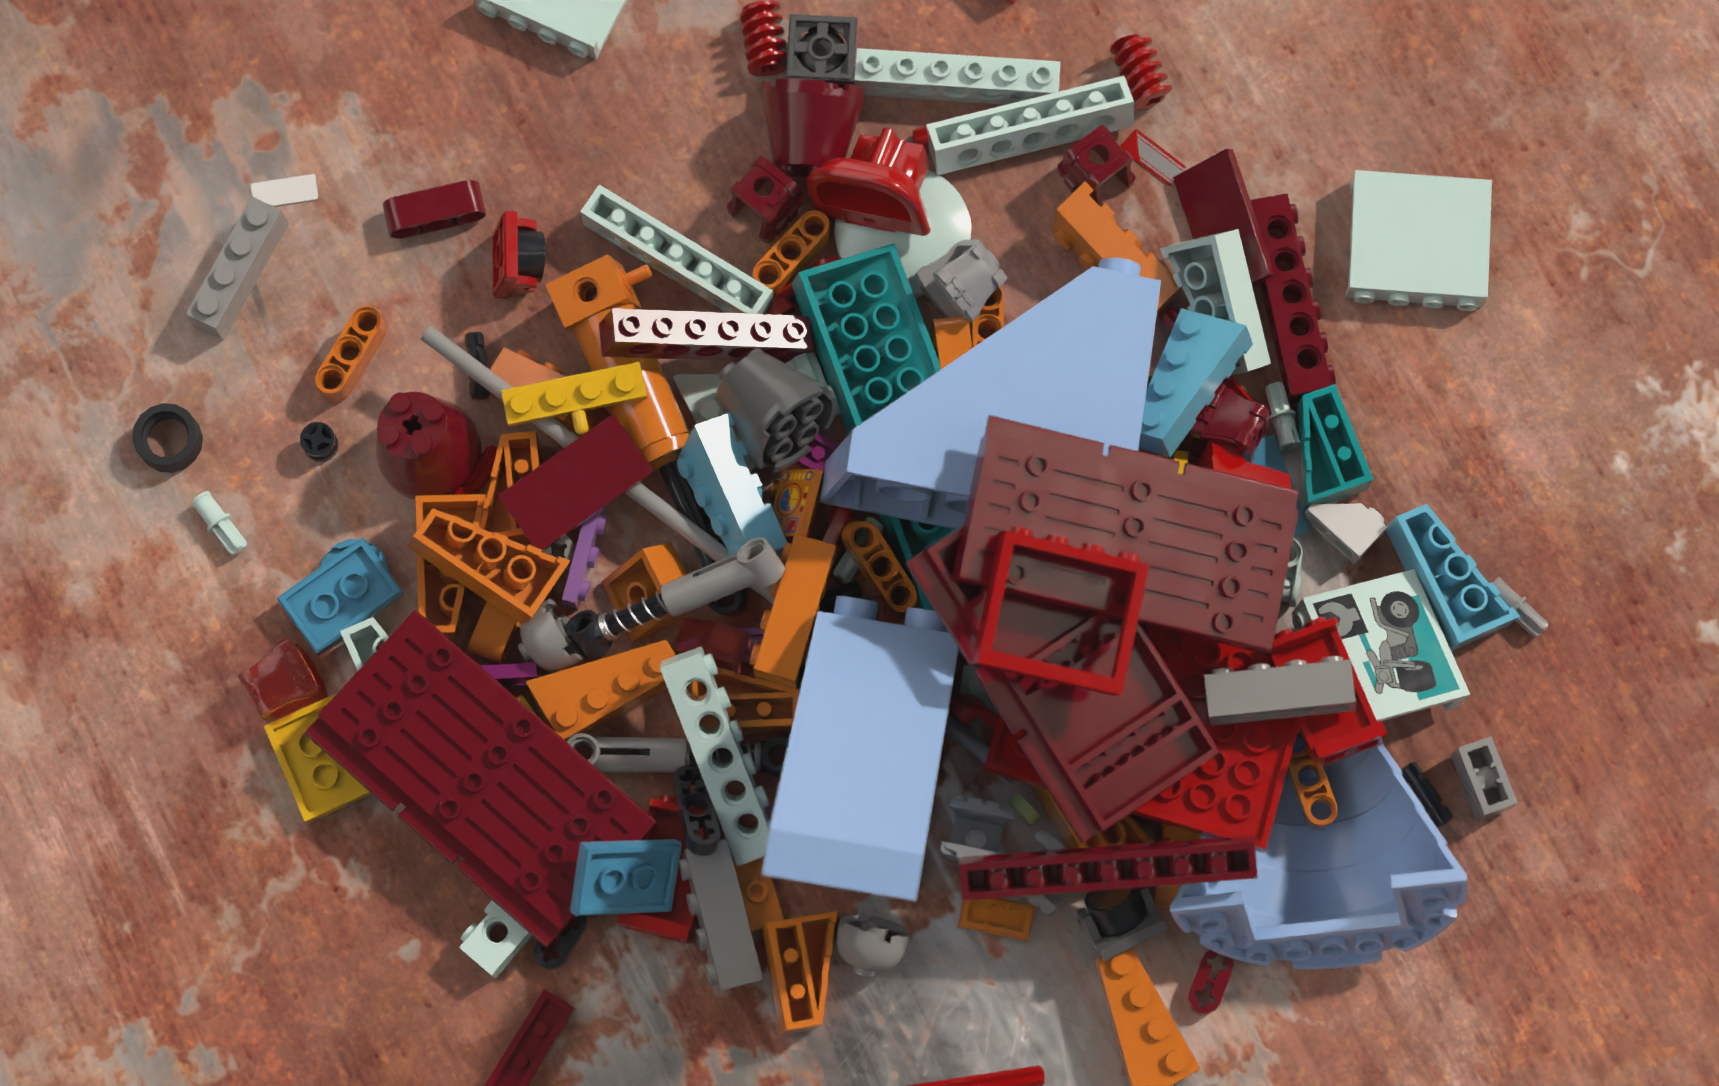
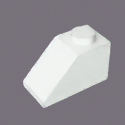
M1362 503L1312 504L1305 512L1307 522L1353 564L1371 548L1387 529V526L1383 523L1384 518L1372 507L1367 509Z

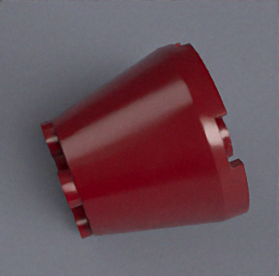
M776 79L775 86L771 85L768 81H763L762 102L773 164L789 177L805 178L806 172L811 173L813 169L821 167L828 160L846 158L864 104L865 89L852 84H844L843 89L839 88L838 84L825 83V80Z
M399 392L390 398L378 418L376 456L381 473L397 492L414 500L415 496L447 495L460 486H465L473 476L481 459L482 445L475 424L462 408L450 401L423 392Z

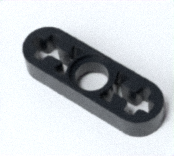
M691 765L682 766L674 774L672 790L687 848L693 854L708 856L716 852L720 839V828L715 809L699 768ZM687 781H690V784L694 786V792L689 793L690 789ZM699 806L706 812L701 815H694L688 812L687 808ZM699 828H703L706 840H702V837L698 835Z

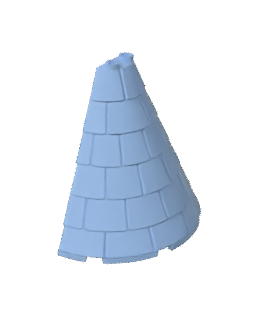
M1296 736L1292 752L1299 753L1306 746L1304 740ZM1382 744L1323 766L1338 807L1335 821L1326 829L1319 830L1308 825L1288 773H1286L1266 850L1264 853L1256 851L1258 878L1181 884L1173 902L1170 904V912L1175 922L1185 933L1192 932L1193 930L1199 934L1202 946L1229 958L1261 966H1268L1275 959L1289 960L1292 962L1293 969L1342 968L1382 960V951L1392 948L1408 952L1435 938L1457 918V909L1455 908L1459 904H1465L1468 893L1467 875L1447 848L1446 840L1403 778L1402 770ZM1305 769L1298 774V779L1304 786H1313L1318 782V776L1312 770ZM1316 803L1311 807V814L1318 820H1326L1331 815L1329 807L1324 803ZM1202 835L1200 839H1202V838H1211V837Z

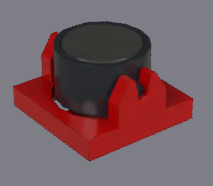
M505 211L492 233V296L494 298L506 299L509 293L522 294L534 292L535 288H537V283H540L543 278L546 254L544 233L536 231V221L527 218H517V211Z

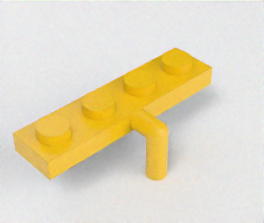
M640 362L501 390L509 427L571 414L574 430L579 437L589 431L585 411L647 398Z

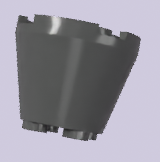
M760 348L751 351L747 357L736 365L734 363L728 364L719 374V379L722 382L717 390L715 401L724 415L731 413L735 422L732 429L739 441L742 440L750 460L759 469H769L772 473H775L799 461L812 450L808 444L816 437L820 429H828L835 417L838 404L837 397L823 383L764 353Z

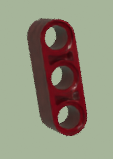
M465 180L395 196L385 200L382 204L389 237L393 239H403L465 225L486 217L480 184L476 180Z

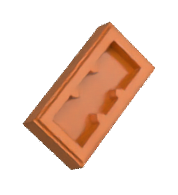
M765 856L739 866L736 865V862L733 863L751 933L760 931L768 922L784 920L771 876L762 875Z
M1001 898L964 900L958 928L1028 943L1035 906Z

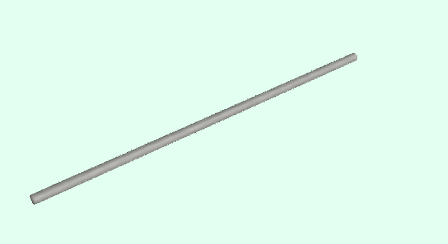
M430 326L422 335L421 340L500 400L503 401L501 390L514 388L434 327ZM555 418L531 422L564 448L579 438V436ZM639 483L625 493L714 561L718 562L729 557L727 547L643 484ZM755 585L749 586L770 603L774 604L775 597L770 596L772 585L764 588H758ZM948 714L945 734L985 763L990 745ZM1002 776L1010 783L1014 781V779Z

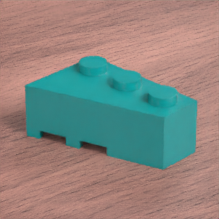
M1334 384L1303 395L1297 406L1299 439L1301 441L1299 450L1303 512H1306L1312 504H1329L1366 491L1374 479L1336 385Z

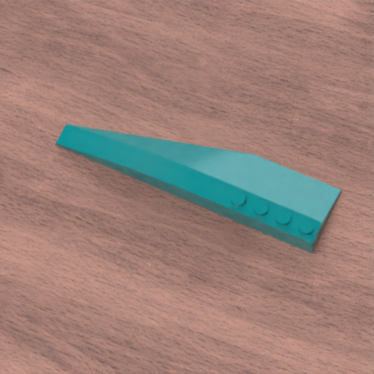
M894 243L798 272L791 285L802 315L809 316L811 339L827 382L837 397L841 411L840 416L847 435L854 428L941 370L939 360ZM878 514L882 525L886 528L885 532L897 560L916 588V605L918 609L935 611L906 565V562L956 529ZM960 649L958 650V656H957V658H960V657L963 656V654H962V652L960 651Z

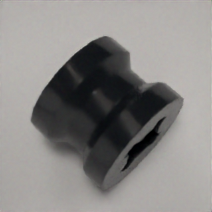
M323 422L310 423L300 434L301 446L311 460L326 462L336 455L339 442L333 430Z

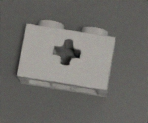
M1491 736L1459 747L1451 754L1476 821L1508 811L1518 804Z

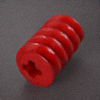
M777 1L753 2L744 6L739 15L740 21L743 24L741 31L743 36H745L743 44L747 49L745 56L747 61H749L747 69L753 76H772L786 70V66L780 64L787 61V52L779 51L787 46V42L779 38L784 35V28L776 26L783 21L782 15L775 13L781 8L780 3Z
M1132 34L1115 41L1109 50L1115 55L1114 62L1120 67V76H1125L1133 101L1135 102L1134 109L1141 111L1161 102L1173 88L1171 85H1160L1168 76L1166 73H1155L1163 64L1161 61H1150L1157 55L1156 49H1145L1152 43V39L1150 37L1140 38L1138 34Z

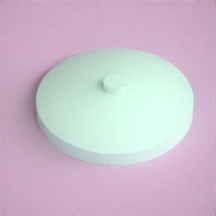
M930 170L927 171L920 188V194L931 228L928 235L920 236L900 231L894 233L848 224L844 220L835 219V244L837 253L842 259L894 243L915 298L925 295L920 288L921 285L915 273L922 266H926L941 258L959 241L971 239L970 217L961 195L946 179Z

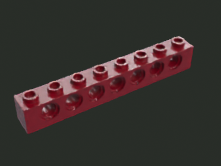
M1254 835L962 857L959 862L962 901L1258 878Z

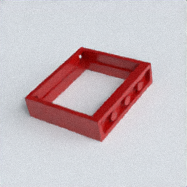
M1011 526L1010 531L999 533L971 664L1111 696H1121L1123 694L1150 564L1139 562L1140 555L1119 551L1118 556L1105 554L1104 547L1095 544L1083 543L1082 548L1068 545L1069 539L1061 536L1047 535L1046 540L1032 537L1033 531L1022 527ZM1014 546L1133 574L1111 677L992 650Z

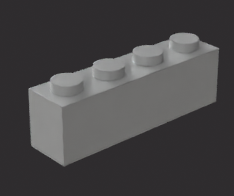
M251 196L186 312V316L194 327L224 341L289 224L282 210Z
M1330 656L1321 659V663L1306 664L1304 660H1293L1286 662L1284 667L1270 668L1268 664H1255L1249 666L1246 671L1234 672L1232 668L1215 669L1212 671V674L1204 675L1210 726L1356 711L1351 660H1343V657Z
M728 840L719 841L716 852L708 856L695 855L689 849H685L681 852L683 859H679L678 867L682 880H688L691 894L687 895V903L691 915H697L700 929L696 930V938L700 950H706L709 964L705 965V974L709 986L715 985L716 992L763 980Z

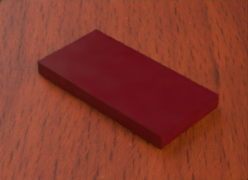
M1226 148L1173 177L1193 239L1238 229L1252 286L1275 275L1233 149Z
M612 414L504 490L498 497L531 544L543 552L655 471L616 416Z

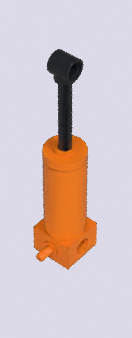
M607 254L545 284L564 328L575 334L591 372L640 362L647 398L607 406L609 413L616 416L653 468L654 473H661L677 511L711 535L686 478H683L678 471L676 460L679 459L678 456L690 435V431L658 359L602 357L599 323L612 308L642 309L634 292L633 285L652 276L649 266L645 264L626 273L624 267ZM597 292L596 297L591 301L592 296ZM693 545L702 568L716 562ZM745 589L735 592V601L726 608L721 605L720 599L708 603V605L718 614L730 617L736 616L743 612L747 606V593Z

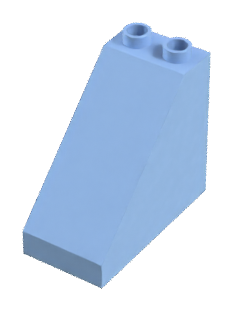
M1123 258L1101 259L1098 267H1091L854 428L825 462L819 503L952 529L959 528L964 523L980 440L984 437L989 415L1104 443L1102 455L1105 456L1108 455L1110 445L1138 451L1161 280L1140 276L1141 266L1132 260Z
M836 596L834 614L817 612L771 820L762 875L916 901L959 648L950 633H947V629L936 611L908 607L905 624L899 625L876 621L878 602Z

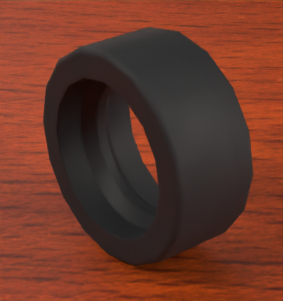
M168 403L152 406L143 412L134 425L132 436L135 450L146 464L159 472L169 473L183 470L191 465L201 452L203 442L200 426L188 410L177 404ZM166 419H175L186 427L188 433L187 443L178 454L171 457H160L150 450L147 441L148 434L158 422Z

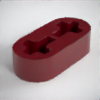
M1212 950L1207 951L1203 955L1187 996L1188 1006L1193 1012L1199 1015H1208L1218 1008L1233 971V958ZM1218 955L1222 957V964L1226 966V970H1220L1213 980L1209 978L1212 966L1207 964V960H1214ZM1207 983L1212 985L1209 997L1214 999L1213 1004L1207 1003L1204 1008L1198 1006L1199 999L1194 997L1195 992L1201 993Z

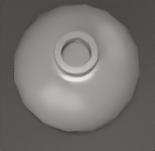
M552 599L544 601L528 623L521 624L520 635L523 642L519 643L518 647L527 662L534 660L539 667L545 670L561 671L582 661L584 657L582 654H577V647L565 632L566 624L569 621L564 613L557 616L553 608L558 605Z
M854 913L840 916L836 943L843 960L854 966V973L873 977L875 972H885L895 967L903 958L910 937V932L905 933L906 928L892 921L870 916V921H858L859 914Z

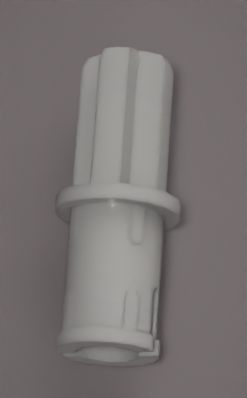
M1499 576L1493 584L1501 592L1499 596L1508 607H1513L1520 615L1515 621L1532 637H1539L1548 627V622L1525 602L1527 599L1525 596L1521 598Z

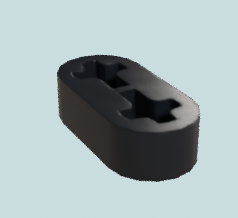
M586 915L577 917V922L580 924L577 930L571 928L565 937L560 932L548 946L551 948L557 939L562 941L557 948V952L560 954L558 960L551 958L548 962H545L546 955L542 951L544 946L539 941L537 942L534 956L543 968L556 970L565 964L588 927Z

